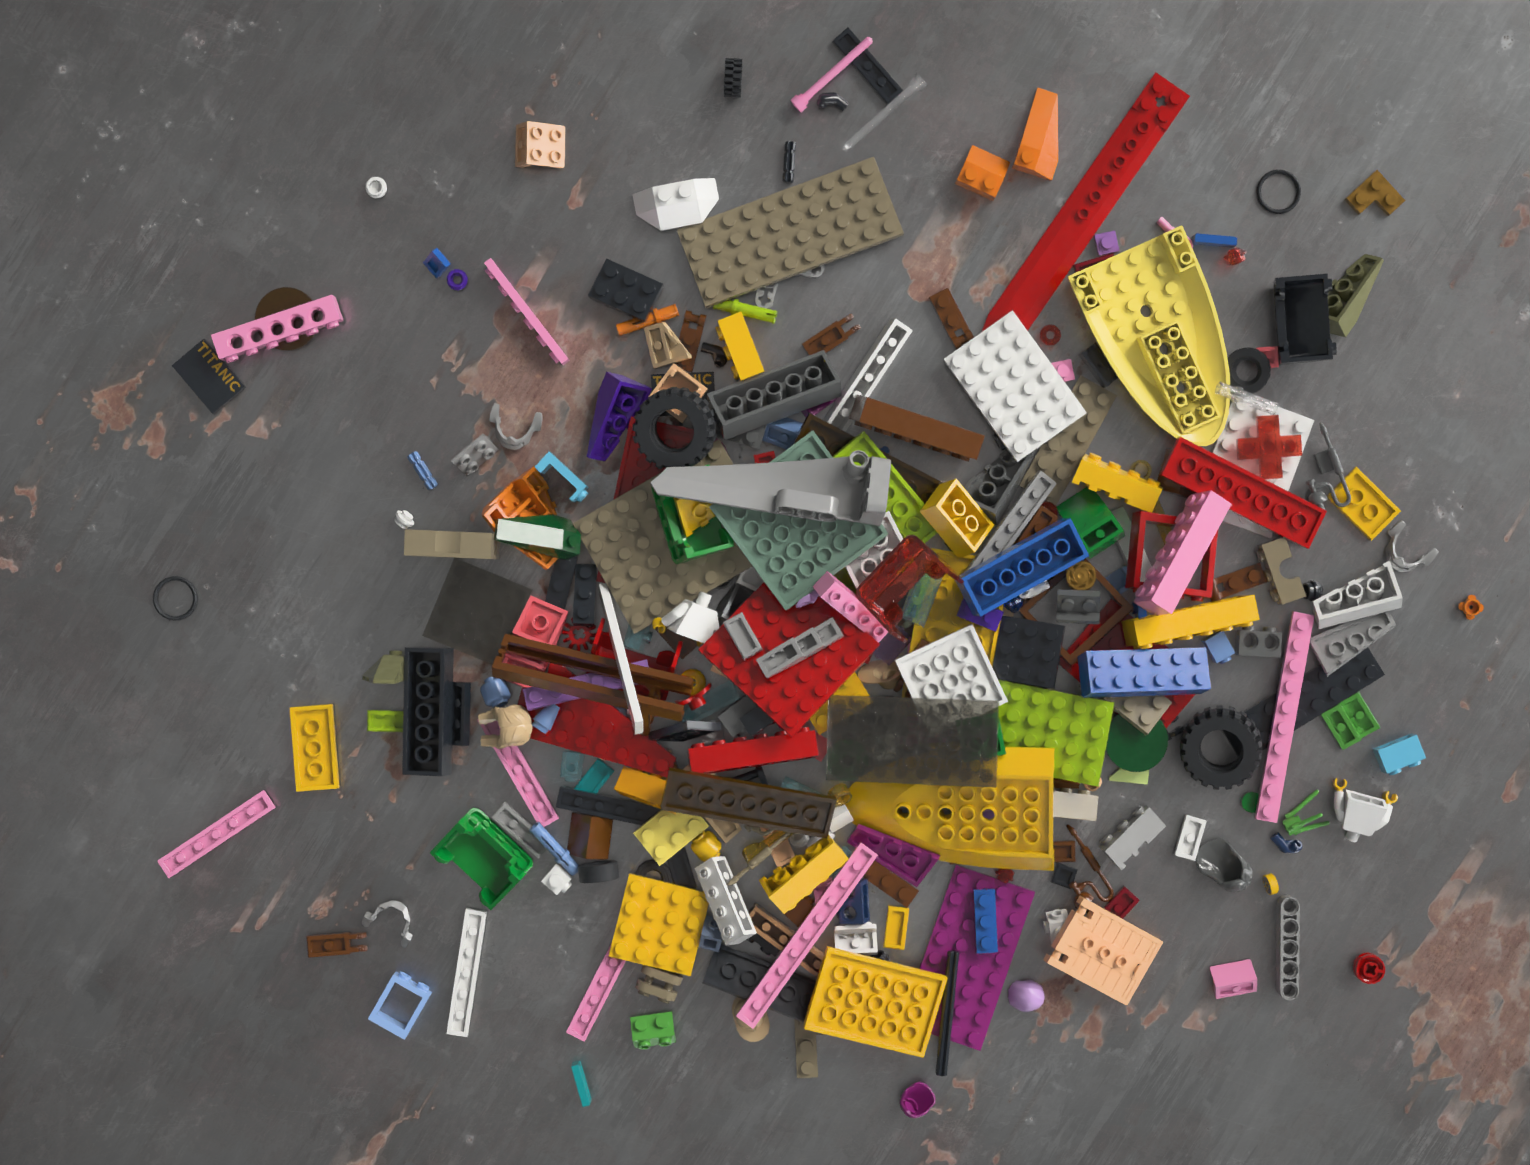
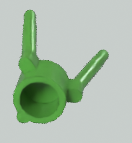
M1315 790L1296 808L1284 815L1286 819L1282 823L1289 836L1330 824L1329 821L1304 827L1305 824L1322 817V813L1302 821L1299 816L1294 817L1299 810L1319 793V790Z

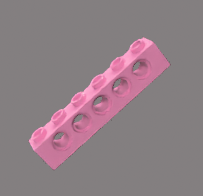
M329 295L212 334L211 337L218 358L222 361L226 360V363L238 360L240 355L246 354V356H251L259 353L258 349L264 347L272 349L278 347L279 342L286 340L287 343L298 340L300 335L306 334L311 336L319 333L318 329L338 327L339 322H342L343 318L336 297ZM322 311L323 319L315 322L314 314ZM297 318H302V327L295 329L294 321ZM279 324L282 325V333L275 335L274 327ZM261 331L263 334L262 340L255 342L254 334ZM241 338L242 346L235 349L233 345L235 339Z

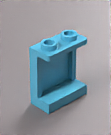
M548 452L535 468L540 473L545 474L553 466L577 489L569 499L574 503L576 501L582 502L589 494L587 492L589 487L553 453Z

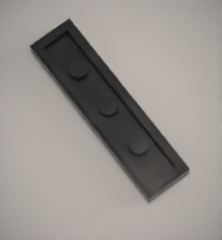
M849 27L832 41L844 57L861 42ZM865 49L850 63L887 106L904 91L868 49Z

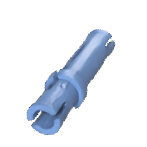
M536 822L529 831L555 857L557 864L560 863L571 876L575 875L578 872L579 864L569 855L570 852L564 849L540 822Z

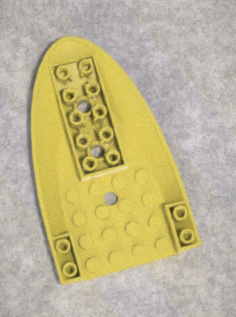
M1181 225L1068 276L1070 285L1098 345L1117 377L1141 409L1160 428L1176 439L1177 437H1182L1198 446H1208L1214 443L1224 430L1229 414L1230 372L1217 311L1183 226ZM1143 305L1150 308L1151 313L1149 317L1142 316L1140 310ZM1162 344L1167 346V354L1160 352L1159 348ZM1179 382L1184 385L1183 393L1177 391L1176 387Z

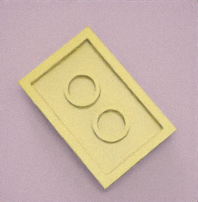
M660 810L635 830L633 834L660 866L707 829L709 825L703 817L676 813L675 815Z

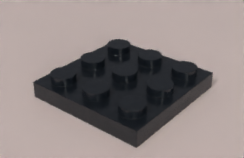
M1002 615L993 662V670L997 679L1055 689L1066 626Z

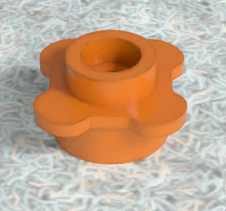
M1468 595L1467 600L1459 603L1458 609L1466 614L1468 620H1472L1475 615L1483 611L1484 606L1476 600L1475 595Z

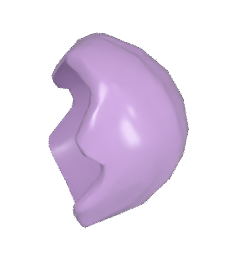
M1033 980L1015 981L1008 990L1009 1004L1019 1011H1034L1044 1003L1043 988Z

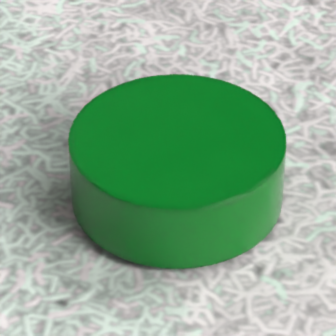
M1252 791L1246 792L1241 797L1242 808L1249 813H1255L1259 794Z

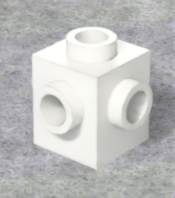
M1055 909L1046 912V921H1043L1045 934L1048 933L1051 945L1068 917L1066 909Z

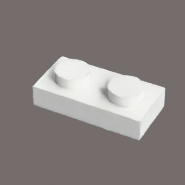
M1185 814L1174 855L1193 861L1196 860L1206 820Z

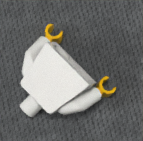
M700 591L696 603L687 599L683 600L682 603L664 617L653 619L652 628L658 627V632L664 633L665 626H668L667 629L696 640L698 647H700L702 643L704 644L719 629L718 613L708 607L712 596Z
M1335 778L1332 782L1333 787L1337 789L1334 792V810L1337 820L1341 822L1342 828L1348 830L1345 836L1347 840L1357 842L1360 834L1372 836L1375 831H1378L1389 822L1393 808L1391 804L1395 803L1398 799L1396 794H1392L1391 800H1389V791L1383 792L1382 799L1347 789L1343 792V789L1347 786V781L1343 779V785L1339 787L1337 785V778Z

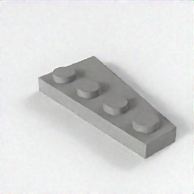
M1387 611L1349 621L1310 638L1309 644L1328 677L1392 630L1396 623L1390 612Z

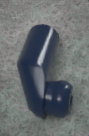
M1279 832L1270 837L1282 853H1298L1303 847L1300 840H1285Z

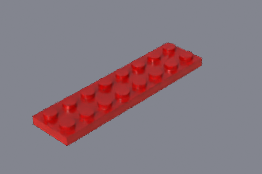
M1177 437L1160 473L1161 476L1194 493L1212 490L1231 503L1230 511L1306 549L1310 548L1327 512L1182 437Z

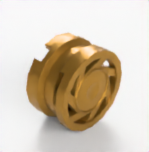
M1080 561L1068 568L1066 581L1072 590L1088 591L1095 584L1096 571L1090 563Z

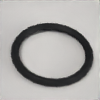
M1272 170L1266 173L1258 183V200L1262 207L1271 213H1287L1300 200V183L1288 171ZM1271 175H1286L1296 185V198L1285 209H1273L1262 199V185Z
M171 576L163 579L156 586L153 593V604L162 617L173 621L182 620L194 611L197 605V592L192 583L187 579ZM169 581H181L189 586L192 591L193 602L191 608L183 615L170 616L165 614L158 605V592Z

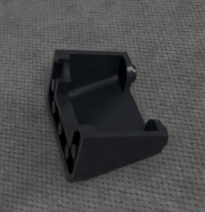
M1328 273L1275 278L1273 289L1279 365L1333 360V355H1337L1336 342L1332 343L1330 338L1328 293L1332 291V278L1328 279Z

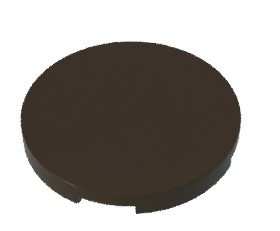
M282 287L274 289L260 300L256 308L255 320L313 300L307 294L295 288ZM318 312L314 314L315 322H319ZM297 318L294 321V328L302 327V318ZM279 324L274 327L275 335L282 333V325ZM258 331V334H259L260 337L262 338V337H263L262 332H261V331ZM303 334L298 336L299 339L290 343H287L286 340L279 342V346L275 347V349L282 351L298 350L310 342L314 335L307 336Z

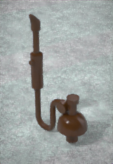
M1067 824L1066 827L1070 834L1074 836L1081 847L1080 851L1093 871L1099 874L1109 890V896L1104 898L1090 881L1082 883L1071 882L1069 887L1076 893L1074 898L1075 908L1078 909L1080 906L1076 902L1079 896L1089 901L1094 899L1090 893L1082 891L1086 885L1091 886L1101 901H1110L1113 898L1114 891L1100 870L1101 866L1088 846L1083 844L1075 828Z

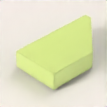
M1119 768L1108 777V780L1148 784L1149 770L1131 772Z

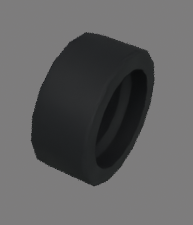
M604 860L579 865V882L584 884L599 883L619 878L617 861Z

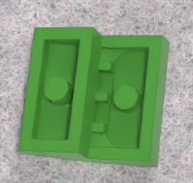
M1359 691L1321 714L1342 750L1380 729V725Z

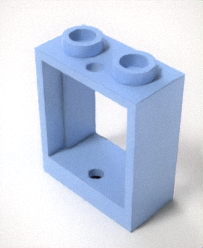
M400 971V973L395 972L368 1019L405 1040L432 992L426 984L422 982L417 984L410 980L411 976ZM395 982L422 997L407 1026L380 1011Z

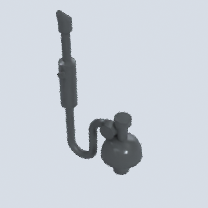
M1320 422L1319 427L1328 446V455L1335 473L1340 477L1347 500L1344 503H1340L1330 483L1315 482L1314 479L1306 481L1311 490L1307 501L1325 510L1323 502L1328 500L1325 493L1316 491V489L1319 490L1323 486H1327L1334 503L1339 507H1346L1351 502V494L1343 476L1344 470L1336 449L1331 445L1327 434L1328 431Z

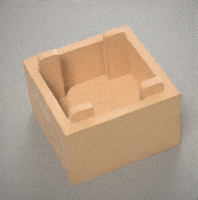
M673 363L650 396L670 387H677L679 389L684 387L688 388L690 392L696 391L702 399L708 388ZM678 409L666 410L682 423L688 417V415Z

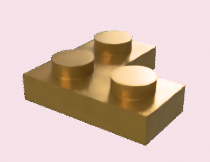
M1378 170L1374 171L1344 199L1358 215L1375 201L1388 216L1406 201Z

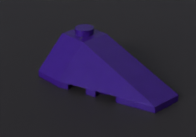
M606 371L598 392L587 451L588 458L600 461L607 460L620 442L619 437L626 428L628 429L631 416L635 417L636 412L640 409L639 406L648 399L652 388L623 375Z

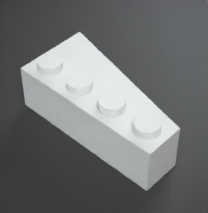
M1390 561L1384 563L1383 566L1376 570L1373 569L1367 572L1361 578L1348 582L1344 587L1335 589L1314 600L1313 614L1315 615L1318 629L1402 608L1403 597Z

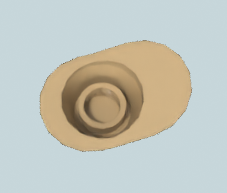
M900 657L869 662V664H865L860 668L858 678L867 684L878 683L884 689H893L901 676L894 660Z
M736 997L732 1005V1014L739 1035L744 1040L750 1042H758L764 1039L770 1028L767 1011L753 1029L736 1017V1014L746 1002V1000Z

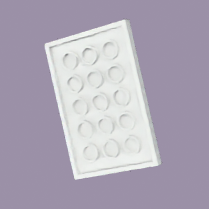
M1013 310L943 360L1016 462L1025 458L1087 413Z
M1234 391L1229 405V414L1225 428L1216 440L1212 453L1289 491L1314 420ZM1228 510L1223 519V522L1269 539L1272 537V531Z

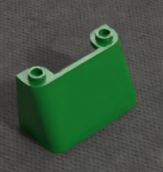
M652 487L653 498L668 548L675 564L684 563L734 547V540L726 529L722 528L716 516L710 519L709 523L704 527L700 526L692 531L693 534L686 538L674 497L657 495Z
M478 808L470 809L430 851V854L437 862L448 864L452 860L482 888L479 892L480 902L490 911L533 866L531 857Z

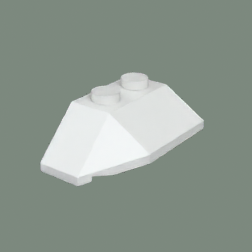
M715 178L680 181L651 187L632 194L636 216L660 231L703 223L719 200Z

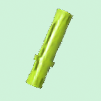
M734 299V301L727 300L713 306V309L729 312L731 315L742 312L743 316L772 324L775 323V318H777L776 310L741 303L738 299Z

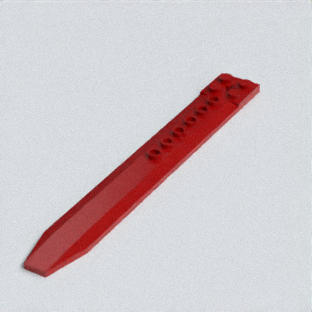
M1155 72L991 309L981 332L1012 310L1026 330L1030 329L1190 95ZM1163 97L1166 105L1158 107L1155 99Z

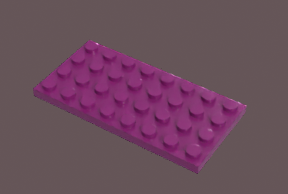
M960 865L954 866L919 969L945 975L947 952L949 950L959 952L951 1041L981 1051L1035 891ZM995 888L997 953H976L973 889ZM943 995L931 1032L932 1035L938 1037Z

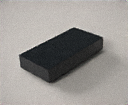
M683 847L667 860L674 884L694 889L697 888L686 848Z

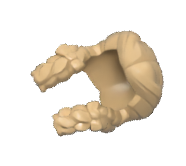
M513 704L506 708L494 707L491 711L478 714L479 724L486 725L498 721L500 727V735L498 736L495 734L482 735L481 746H490L497 749H503L508 746H521L529 741L533 729L532 720L527 709L521 705Z

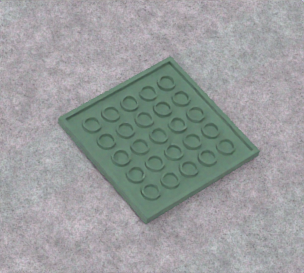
M812 430L769 463L833 457ZM712 504L709 507L785 610L812 592L814 584L826 571L835 575L889 534L882 524L876 526L839 519L833 522H824Z

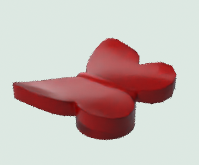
M711 682L700 692L692 694L686 699L674 702L679 705L688 704L691 711L706 704L702 695L712 687Z

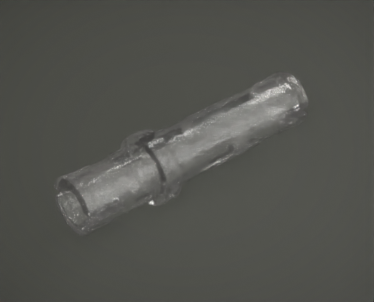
M1221 381L1216 386L1215 394L1229 398L1233 403L1240 402L1271 415H1274L1278 409L1277 402L1244 391L1242 387H1233ZM1230 392H1234V393H1237V394H1239V395H1242L1243 398H1242V397H1239V396H1236V395H1234V394H1231ZM1250 399L1263 403V405L1250 401Z

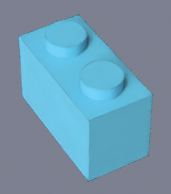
M1412 733L1373 748L1381 772L1389 773V775L1401 772V768L1409 766V768L1421 764L1420 760L1426 758L1418 736Z

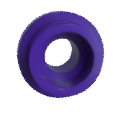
M454 269L449 272L447 284L451 289L459 291L466 287L468 277L464 271ZM457 276L461 277L459 284L454 283V278Z

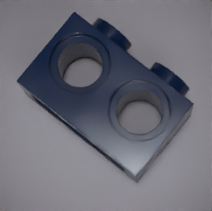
M861 879L854 888V895H849L836 913L837 918H839V924H864L870 921L868 879ZM850 907L855 910V917L850 915Z

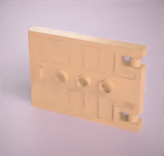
M1079 896L1076 902L1080 906L1077 911L1071 910L1051 945L1054 948L1052 955L1046 953L1043 960L1127 1006L1163 941L1086 898ZM1087 909H1089L1090 911L1085 917L1084 914L1086 913ZM1062 953H1063L1064 956H1063V958H1062L1061 961H1060L1059 958H1060V956H1061Z

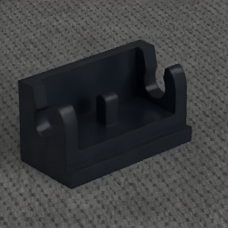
M1096 342L1079 354V357L1101 387L1106 388L1118 379Z

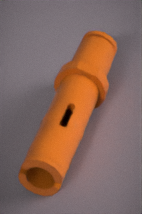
M676 304L658 310L655 308L650 313L646 323L633 318L616 324L619 336L679 316Z

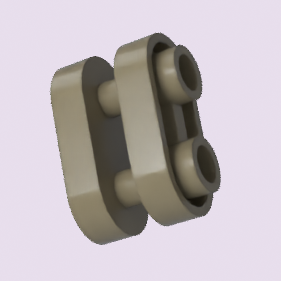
M643 965L641 972L646 977L645 979L639 978L637 980L635 988L638 989V993L650 997L651 994L666 1004H669L670 1001H675L677 992L673 990V986H680L683 976L675 972ZM656 978L666 982L665 986L654 983L653 979Z

